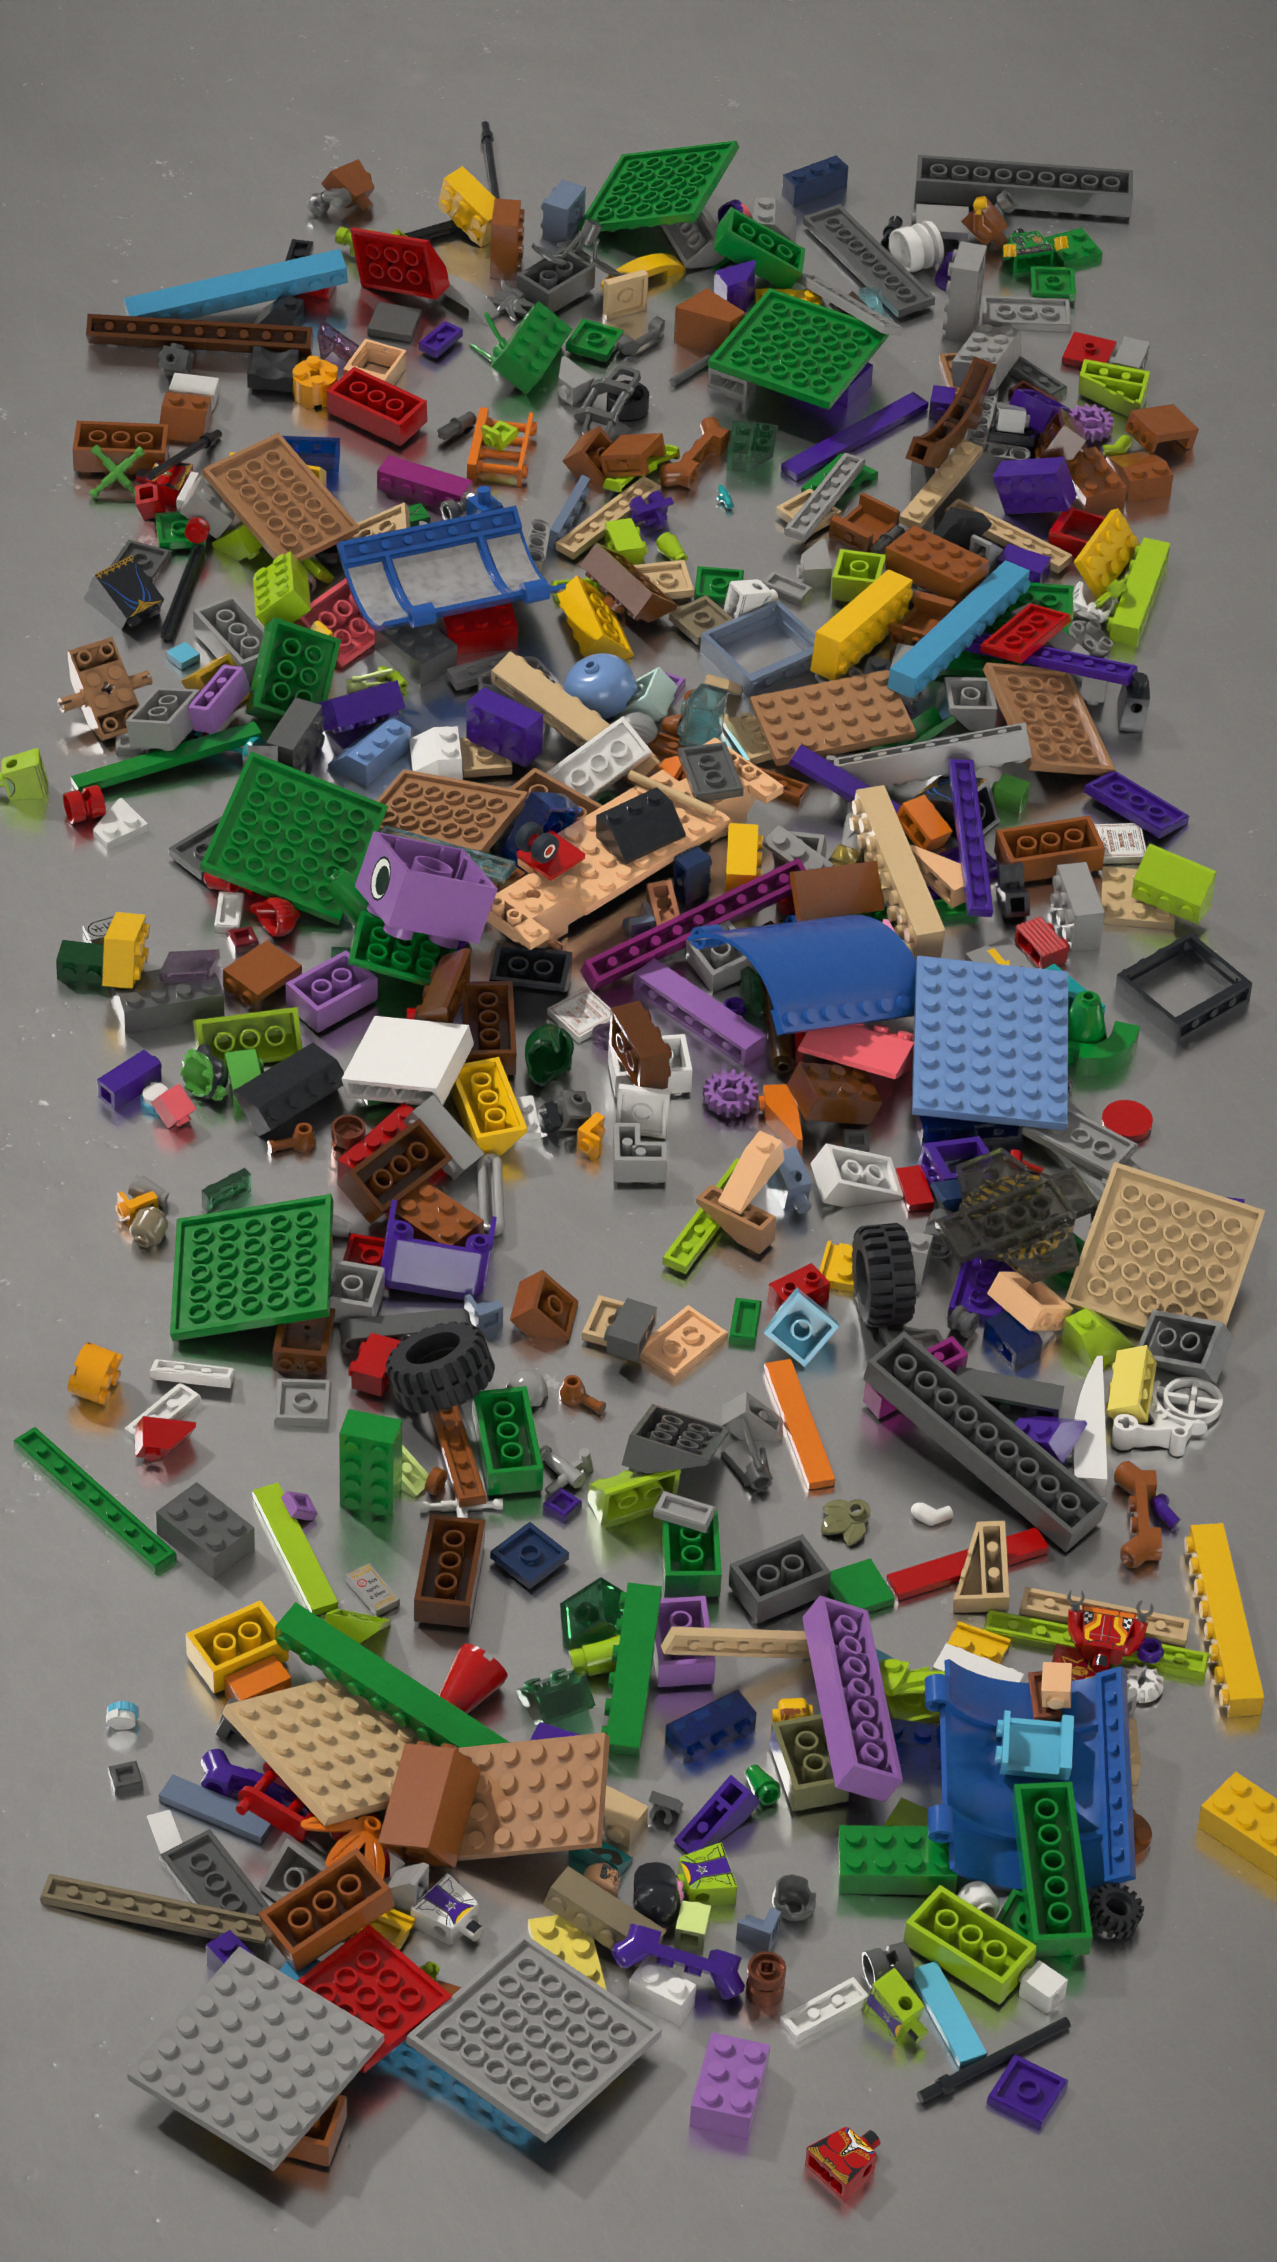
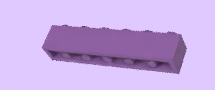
M654 958L634 973L633 991L742 1067H746L765 1053L766 1034L762 1030L754 1027L744 1020L743 1017L735 1014L724 1004L718 1002L705 991L690 983L686 978L671 970L667 965Z

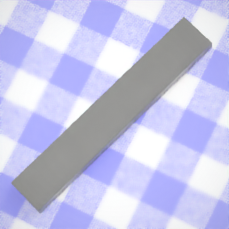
M844 453L786 526L784 535L806 542L865 467L866 460Z

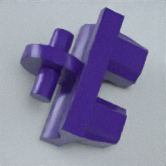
M660 490L648 495L647 500L649 504H645L642 496L634 497L629 503L632 511L630 518H632L634 524L645 521L647 526L651 525L655 530L663 528L664 521L667 520L668 507L674 504L672 498L665 499Z

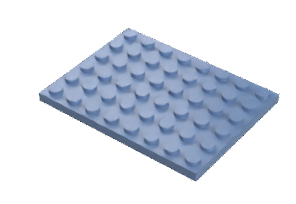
M917 955L912 1114L1066 1131L1068 1116V972Z

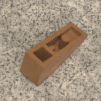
M711 1184L696 1198V1203L738 1244L761 1254L775 1240L776 1216L750 1203L741 1214H738L718 1204L723 1190Z

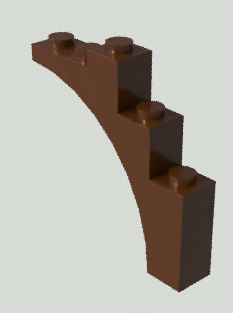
M974 356L968 373L952 404L937 424L927 433L912 438L905 459L939 469L948 458L951 448L955 449L964 440L967 429L977 430L984 410L982 405L997 364Z

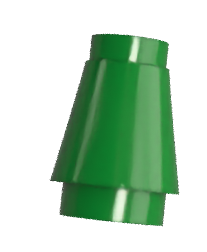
M759 1765L749 1766L745 1771V1777L752 1793L763 1805L767 1806L775 1803L781 1795L780 1784L760 1768Z

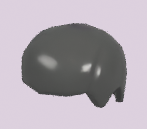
M791 1874L784 1875L776 1881L772 1894V1904L775 1910L781 1911V1917L789 1921H800L807 1919L815 1910L816 1893L810 1891L806 1878Z

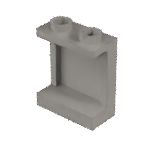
M917 204L916 213L912 212L911 226L916 223L920 224L923 221H931L936 225L942 239H957L959 248L961 241L968 242L969 229L961 221L969 214V207Z

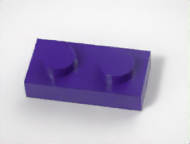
M444 321L419 342V350L438 358L463 336V329Z

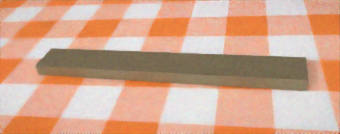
M49 1874L40 1896L41 1904L216 1939L223 1933L231 1930L244 1945L265 1950L270 1941L263 1931L259 1916Z

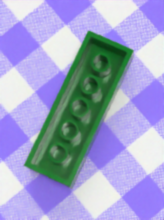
M1073 1783L1014 1784L1011 1803L1028 1941L1037 1946L1035 1957L1087 1955L1090 1953L1093 1935Z

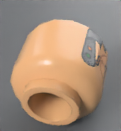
M596 1863L588 1866L583 1876L617 1898L621 1883L619 1872L607 1863Z

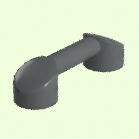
M659 316L654 317L648 325L649 332L636 340L628 335H623L617 342V350L625 355H632L643 345L657 337L661 338L665 329V320Z

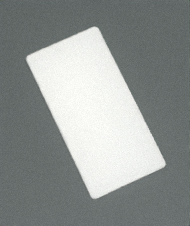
M170 1810L147 1816L161 1854L182 1843Z

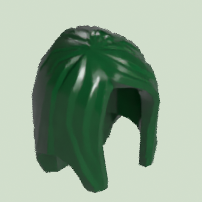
M547 1024L535 1029L528 1036L525 1044V1061L528 1074L535 1084L546 1086L555 1077L567 1070L568 1072L571 1070L574 1043L570 1034L565 1029Z

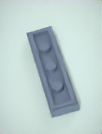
M173 1774L159 1793L160 1802L262 1844L273 1827L272 1824L250 1811L245 1815L238 1814L236 1806L240 1802Z

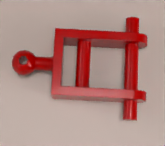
M265 1762L263 1764L265 1774L254 1787L245 1786L238 1793L240 1803L236 1806V1812L240 1815H245L250 1811L302 1843L311 1831L303 1829L301 1822L315 1815L311 1811L305 1818L298 1814L305 1806L298 1796L287 1808L264 1794L273 1782L295 1794L270 1765ZM329 1832L330 1836L336 1841H339L349 1833Z

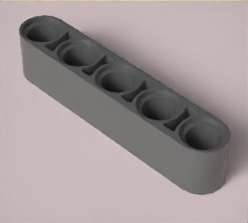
M457 1308L347 1319L339 1325V1332L343 1351L350 1355H356L359 1352L361 1343L367 1341L370 1333L405 1341L411 1334L419 1333L421 1329L426 1327H434L435 1324H448L453 1321L471 1324L467 1310Z

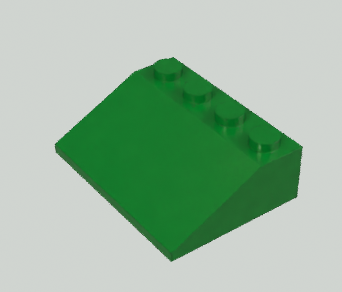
M274 617L265 625L245 714L279 723L295 698L316 704L328 700L341 639Z
M361 910L350 946L348 960L350 965L423 986H430V975L433 966H438L442 956L453 953L456 948H445L433 943L428 938L429 934L414 932L411 940L393 937L383 930L385 923L380 917Z

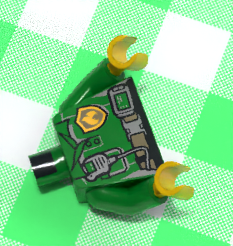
M1019 228L1009 236L1008 243L1003 245L1000 258L1005 262L1009 260L1013 274L1029 272L1030 266L1053 267L1054 254L1062 249L1069 248L1067 236L1054 238V242L1045 239L1038 231L1025 232Z

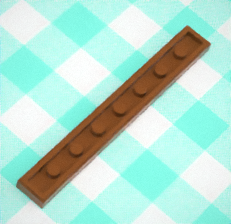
M657 732L656 738L647 744L653 754L666 759L678 756V748L698 746L661 732ZM758 767L784 786L783 794L776 798L800 805L808 794L809 784Z

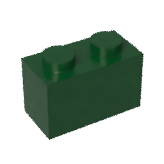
M62 940L56 959L57 979L102 984L104 945Z

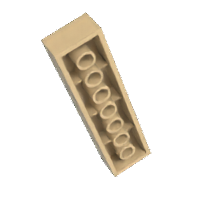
M884 785L856 790L855 800L852 801L853 815L849 819L850 828L857 835V845L860 850L863 849L865 862L877 861L883 903L887 906L888 920L894 923L896 934L907 945L915 960H917V955L941 958L946 930Z

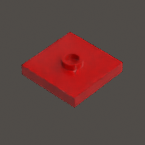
M1074 331L1062 356L1061 363L1082 368L1084 359L1109 364L1116 349L1117 341Z

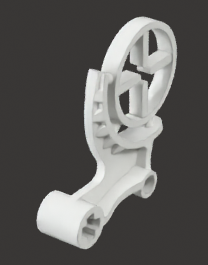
M1197 1377L1175 1379L1166 1388L1160 1386V1381H1154L1149 1410V1418L1153 1424L1150 1426L1138 1424L1137 1419L1132 1415H1118L1113 1423L1111 1444L1119 1450H1130L1133 1447L1159 1446L1169 1449V1453L1173 1456H1182L1185 1453L1186 1443L1190 1436L1204 1434L1207 1431V1423L1214 1421L1220 1415L1223 1396L1214 1384ZM1182 1387H1192L1188 1413L1176 1409L1170 1402L1187 1405L1189 1395L1173 1393L1172 1391ZM1197 1388L1208 1392L1215 1399L1198 1397L1196 1406L1214 1410L1206 1414L1194 1415ZM1157 1392L1163 1394V1407L1157 1399Z

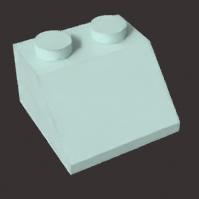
M658 667L636 679L638 685L636 696L633 695L626 703V709L613 716L615 719H620L622 716L631 713L641 712L652 717L655 722H661L668 715L667 710L675 699L674 694L678 686Z

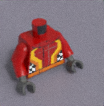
M1070 1590L1067 1594V1601L1071 1604V1609L1068 1610V1634L1075 1647L1081 1649V1657L1084 1660L1092 1661L1091 1668L1094 1672L1099 1673L1108 1670L1109 1664L1120 1665L1124 1657L1131 1656L1143 1643L1148 1622H1146L1147 1617L1151 1616L1154 1612L1152 1603L1149 1612L1142 1613L1140 1607L1143 1600L1139 1601L1136 1605L1139 1617L1135 1619L1136 1614L1085 1605H1083L1081 1610L1080 1604L1084 1601V1592L1081 1590L1080 1601L1074 1602L1071 1599Z

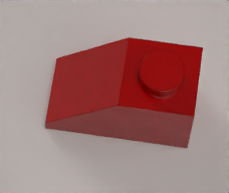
M143 1416L136 1425L135 1457L144 1458L146 1461L151 1462L163 1460L190 1437L196 1428V1422Z

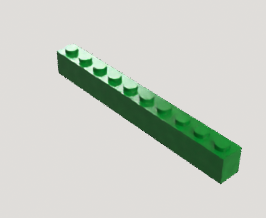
M297 1602L292 1605L276 1624L275 1640L281 1648L293 1651L299 1655L305 1664L316 1666L322 1670L328 1679L332 1681L337 1680L346 1686V1689L354 1696L360 1695L369 1701V1704L375 1710L386 1712L392 1716L398 1725L402 1727L407 1726L416 1732V1735L424 1742L430 1741L438 1747H442L444 1743L452 1744L458 1748L510 1743Z

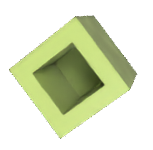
M682 1900L675 1929L674 1946L704 1951L710 1925V1905Z

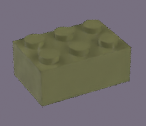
M817 1714L771 1723L770 1747L792 1811L847 1802L849 1792L835 1787L822 1715Z

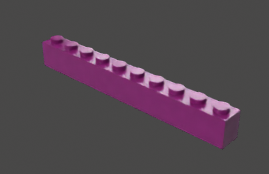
M797 858L586 960L580 973L592 992L639 970L654 958L660 960L685 948L686 941L688 940L687 937L691 936V932L695 927L720 925L728 920L734 924L792 896L789 872L806 870L800 858Z

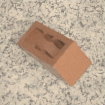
M671 880L647 884L646 900L656 920L655 926L680 915Z

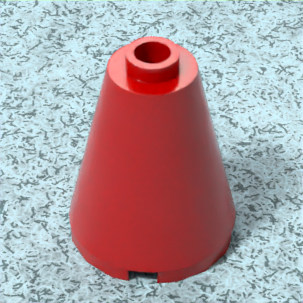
M467 1643L458 1649L439 1693L440 1697L466 1714L470 1713L500 1688L508 1677L505 1668L494 1657L489 1661L483 1656L486 1651Z

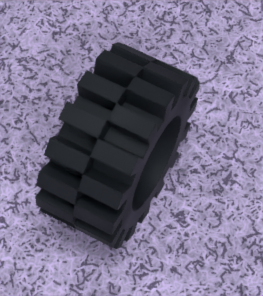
M1106 1883L1104 1887L1102 1885L1098 1887L1089 1903L1090 1920H1092L1091 1926L1093 1928L1098 1926L1097 1932L1100 1934L1103 1931L1107 1932L1106 1937L1112 1938L1113 1934L1116 1939H1121L1122 1936L1128 1938L1130 1934H1133L1144 1915V1906H1141L1143 1901L1141 1898L1135 1899L1137 1893L1134 1890L1129 1893V1887L1124 1885L1123 1889H1121L1120 1883H1114L1113 1887L1111 1883ZM1107 1906L1117 1908L1124 1916L1111 1912Z

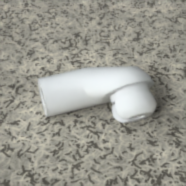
M918 1502L911 1508L912 1515L928 1526H934L954 1517L950 1506L936 1510L925 1503Z

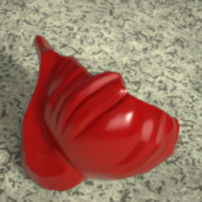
M278 897L257 901L250 905V911L257 916V920L261 922L270 936L282 937L288 935L295 927L296 921L300 916V912L294 908L292 903Z

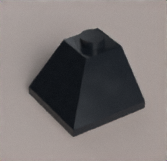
M283 295L264 307L253 324L302 326L305 322L304 300Z

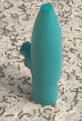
M719 484L718 491L720 496H717V500H721L726 508L730 510L734 507L731 496L726 488Z

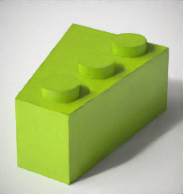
M1084 359L1079 375L1078 394L1129 417L1131 410L1143 409L1149 390L1150 371Z

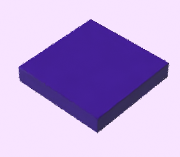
M1015 2054L987 2097V2104L1041 2130L1066 2090L1068 2080Z

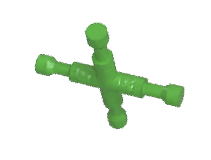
M95 445L90 451L103 461L102 464L110 473L89 494L96 499L105 487L108 488L113 482L118 480L125 489L128 488L135 499V487L124 472L133 465L132 463L138 457H142L145 454L144 450L139 446L130 458H126L117 466L109 457H106L101 452V448L98 445Z

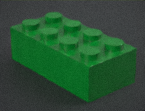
M730 207L717 225L714 250L719 255L733 260L737 265L755 260V274L772 282L777 288L791 289L802 275L805 248Z
M538 301L523 317L491 367L524 394H527L541 379L573 329Z
M527 1386L479 1391V1395L472 1398V1416L488 1496L543 1490L544 1468Z
M348 1409L339 1433L340 1506L393 1517L402 1493V1420Z
M839 1825V1894L931 1895L941 1885L956 1895L957 1873L950 1870L949 1842L938 1843L931 1841L928 1838V1826Z

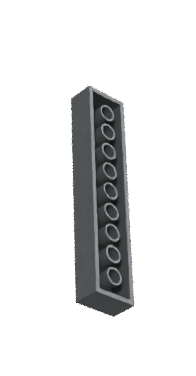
M918 155L915 202L973 206L976 197L986 196V199L988 198L994 206L997 203V196L1005 190L1016 200L1018 204L1016 209L1130 217L1133 199V170Z
M905 1331L868 1361L863 1376L865 1382L1065 1552L1101 1522L1108 1504L1105 1500Z

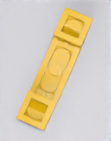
M659 253L637 258L616 270L620 273H632L645 269L648 277L661 272L669 277L686 270V267L674 255ZM609 275L604 280L614 278L616 276ZM604 280L601 282V285H600L603 289H604Z

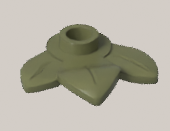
M837 1499L823 1506V1511L828 1516L822 1522V1535L842 1533L845 1543L849 1547L856 1544L866 1533L865 1523L871 1515L867 1502L860 1499L849 1502ZM855 1510H861L858 1513H852Z

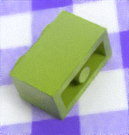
M632 518L605 522L604 541L607 548L623 555L633 565L644 564V555H647L646 542L641 540L640 529L635 527Z

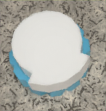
M150 1083L149 1086L144 1088L143 1094L140 1096L141 1108L147 1113L157 1114L151 1102L166 1092L168 1088L162 1083Z
M129 1701L111 1703L107 1707L106 1725L117 1730L133 1728L139 1717L138 1706Z

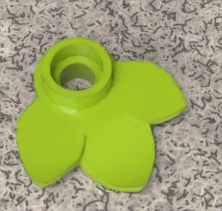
M1123 578L1120 581L1115 579L1107 587L1108 591L1095 601L1096 610L1110 596L1116 600L1128 587L1124 583L1125 580Z

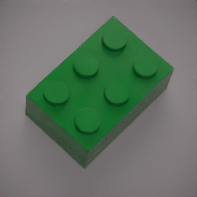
M715 1511V1515L706 1533L662 1520L661 1544L664 1597H720L722 1571L718 1511Z

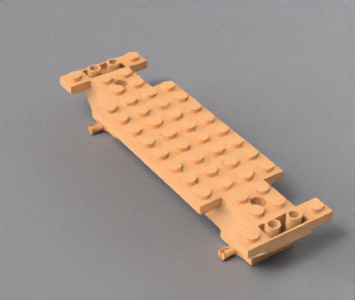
M713 738L705 744L720 743L721 741ZM728 747L744 789L743 796L704 802L716 807V813L713 817L671 799L686 836L624 865L596 838V815L651 790L638 784L557 833L585 853L583 861L557 878L550 881L518 859V866L529 874L496 893L487 922L514 943L525 946L529 950L535 947H548L553 950L565 951V945L557 940L568 933V925L583 915H588L672 863L675 856H679V854H683V852L699 846L707 840L712 843L720 837L727 836L729 823L743 824L746 822L747 813L757 798L766 804L783 794L784 786ZM664 770L649 777L693 797L686 778L679 782Z

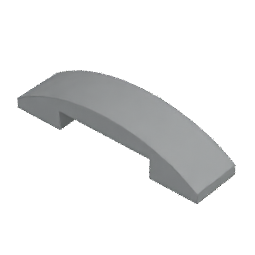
M448 274L450 286L445 290L444 294L468 308L469 317L484 326L488 324L484 316L485 312L489 314L492 321L500 317L498 309L481 291L465 280Z

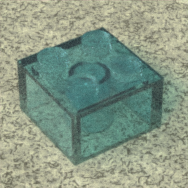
M701 683L696 690L691 692L690 697L683 701L681 706L683 720L680 722L677 734L680 735L679 745L685 747L698 746L707 743L713 738L718 739L723 729L728 698L727 690Z

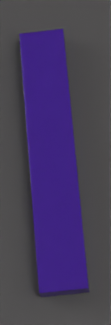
M800 745L789 762L790 766L851 803L855 800L856 790L870 787L803 745ZM891 800L897 814L901 805Z

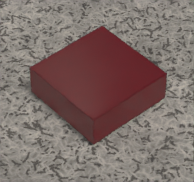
M252 926L227 931V938L235 954L251 951L259 946V941Z

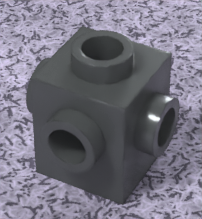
M171 343V347L163 345V349L160 350L157 358L158 367L165 371V375L172 377L174 373L190 374L195 354L184 350L185 346L175 343Z
M561 1090L557 1099L554 1100L562 1125L559 1127L561 1131H578L592 1116L591 1104L588 1102L586 1091Z

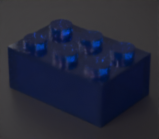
M531 791L499 855L520 870L525 871L518 866L517 852L521 849L516 846L515 837L519 829L527 822H535L542 827L543 834L549 831L559 833L576 822L582 809L563 793Z

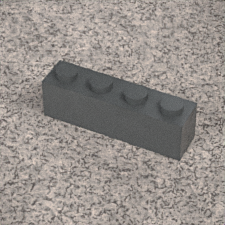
M961 1366L957 1368L956 1375L1008 1419L1017 1420L1018 1418L1036 1416L1059 1418L1065 1386Z

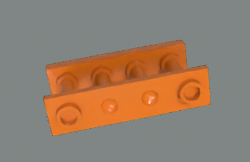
M480 407L467 462V479L472 480V483H476L477 475L482 474V472L516 475L517 487L521 488L523 479L528 477V465L526 463L532 436L537 434V422H534V413L529 412L527 424L503 421L516 427L518 432H523L525 435L524 438L516 437L509 444V446L522 447L521 452L506 450L501 452L496 449H487L484 446L486 444L483 441L481 427L487 425L492 428L499 421L492 420L489 417V408ZM485 458L519 461L518 466L483 463V460Z

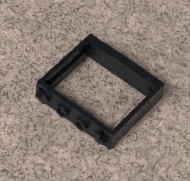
M1192 933L1176 939L1168 946L1158 949L1154 954L1140 959L1136 964L1127 969H1123L1122 972L1117 974L1115 985L1116 994L1175 1043L1249 1002L1252 982ZM1189 958L1225 989L1181 1015L1174 1017L1138 986Z

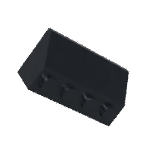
M312 1042L238 1087L232 1093L255 1132L260 1136L342 1087L344 1071L336 1058Z

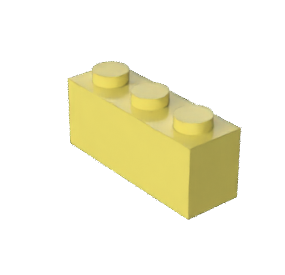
M1147 1345L1117 1351L1116 1360L1112 1365L1113 1378L1109 1384V1402L1106 1403L1107 1415L1113 1421L1118 1415L1128 1414L1135 1417L1138 1424L1148 1422L1157 1362Z

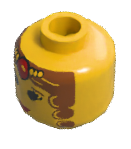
M782 1698L778 1702L777 1709H772V1723L812 1716L813 1707L808 1705L804 1698Z

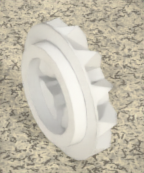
M1135 1663L1131 1668H1124L1127 1671V1690H1133L1138 1694L1136 1702L1147 1703L1160 1697L1164 1684L1163 1676L1158 1675L1157 1668L1151 1670L1147 1664L1143 1667H1138ZM1140 1678H1144L1145 1683L1141 1686L1140 1689L1138 1681L1140 1680Z

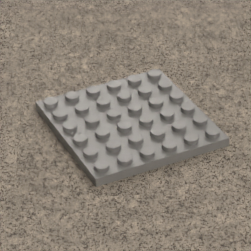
M523 1933L460 1988L451 1999L442 2004L407 2035L406 2044L546 2143L661 2037L662 2029Z
M238 1947L127 2073V2078L131 2083L274 2171L377 2051L385 2039L383 2033L243 1948Z

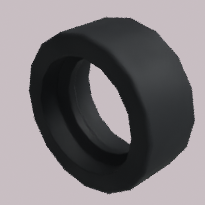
M623 380L619 382L629 384L631 380ZM638 383L633 395L630 397L638 401L625 403L618 416L619 419L635 420L643 417L648 412L649 391L646 386ZM607 392L606 408L608 412L613 408L619 395Z

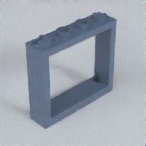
M777 600L701 633L700 652L732 682L743 686V693L750 699L752 696L760 695L812 672L810 669L815 634ZM776 625L803 651L749 674L722 647Z

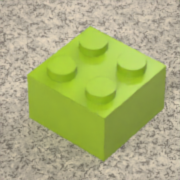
M840 549L832 576L831 599L842 602H851L885 573L886 555Z

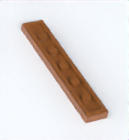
M458 1405L446 1411L443 1409L437 1413H430L459 1508L486 1504V1494Z

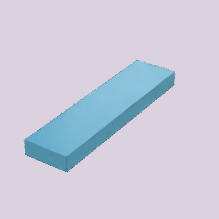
M937 1961L914 1968V1978L911 1981L958 2067L962 2068L987 2057V2051Z

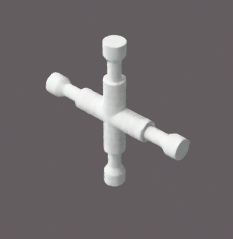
M503 1498L486 1501V1504L459 1508L457 1499L441 1501V1503L420 1502L421 1513H427L430 1510H441V1512L456 1511L457 1517L468 1518V1511L483 1510V1508L503 1509Z

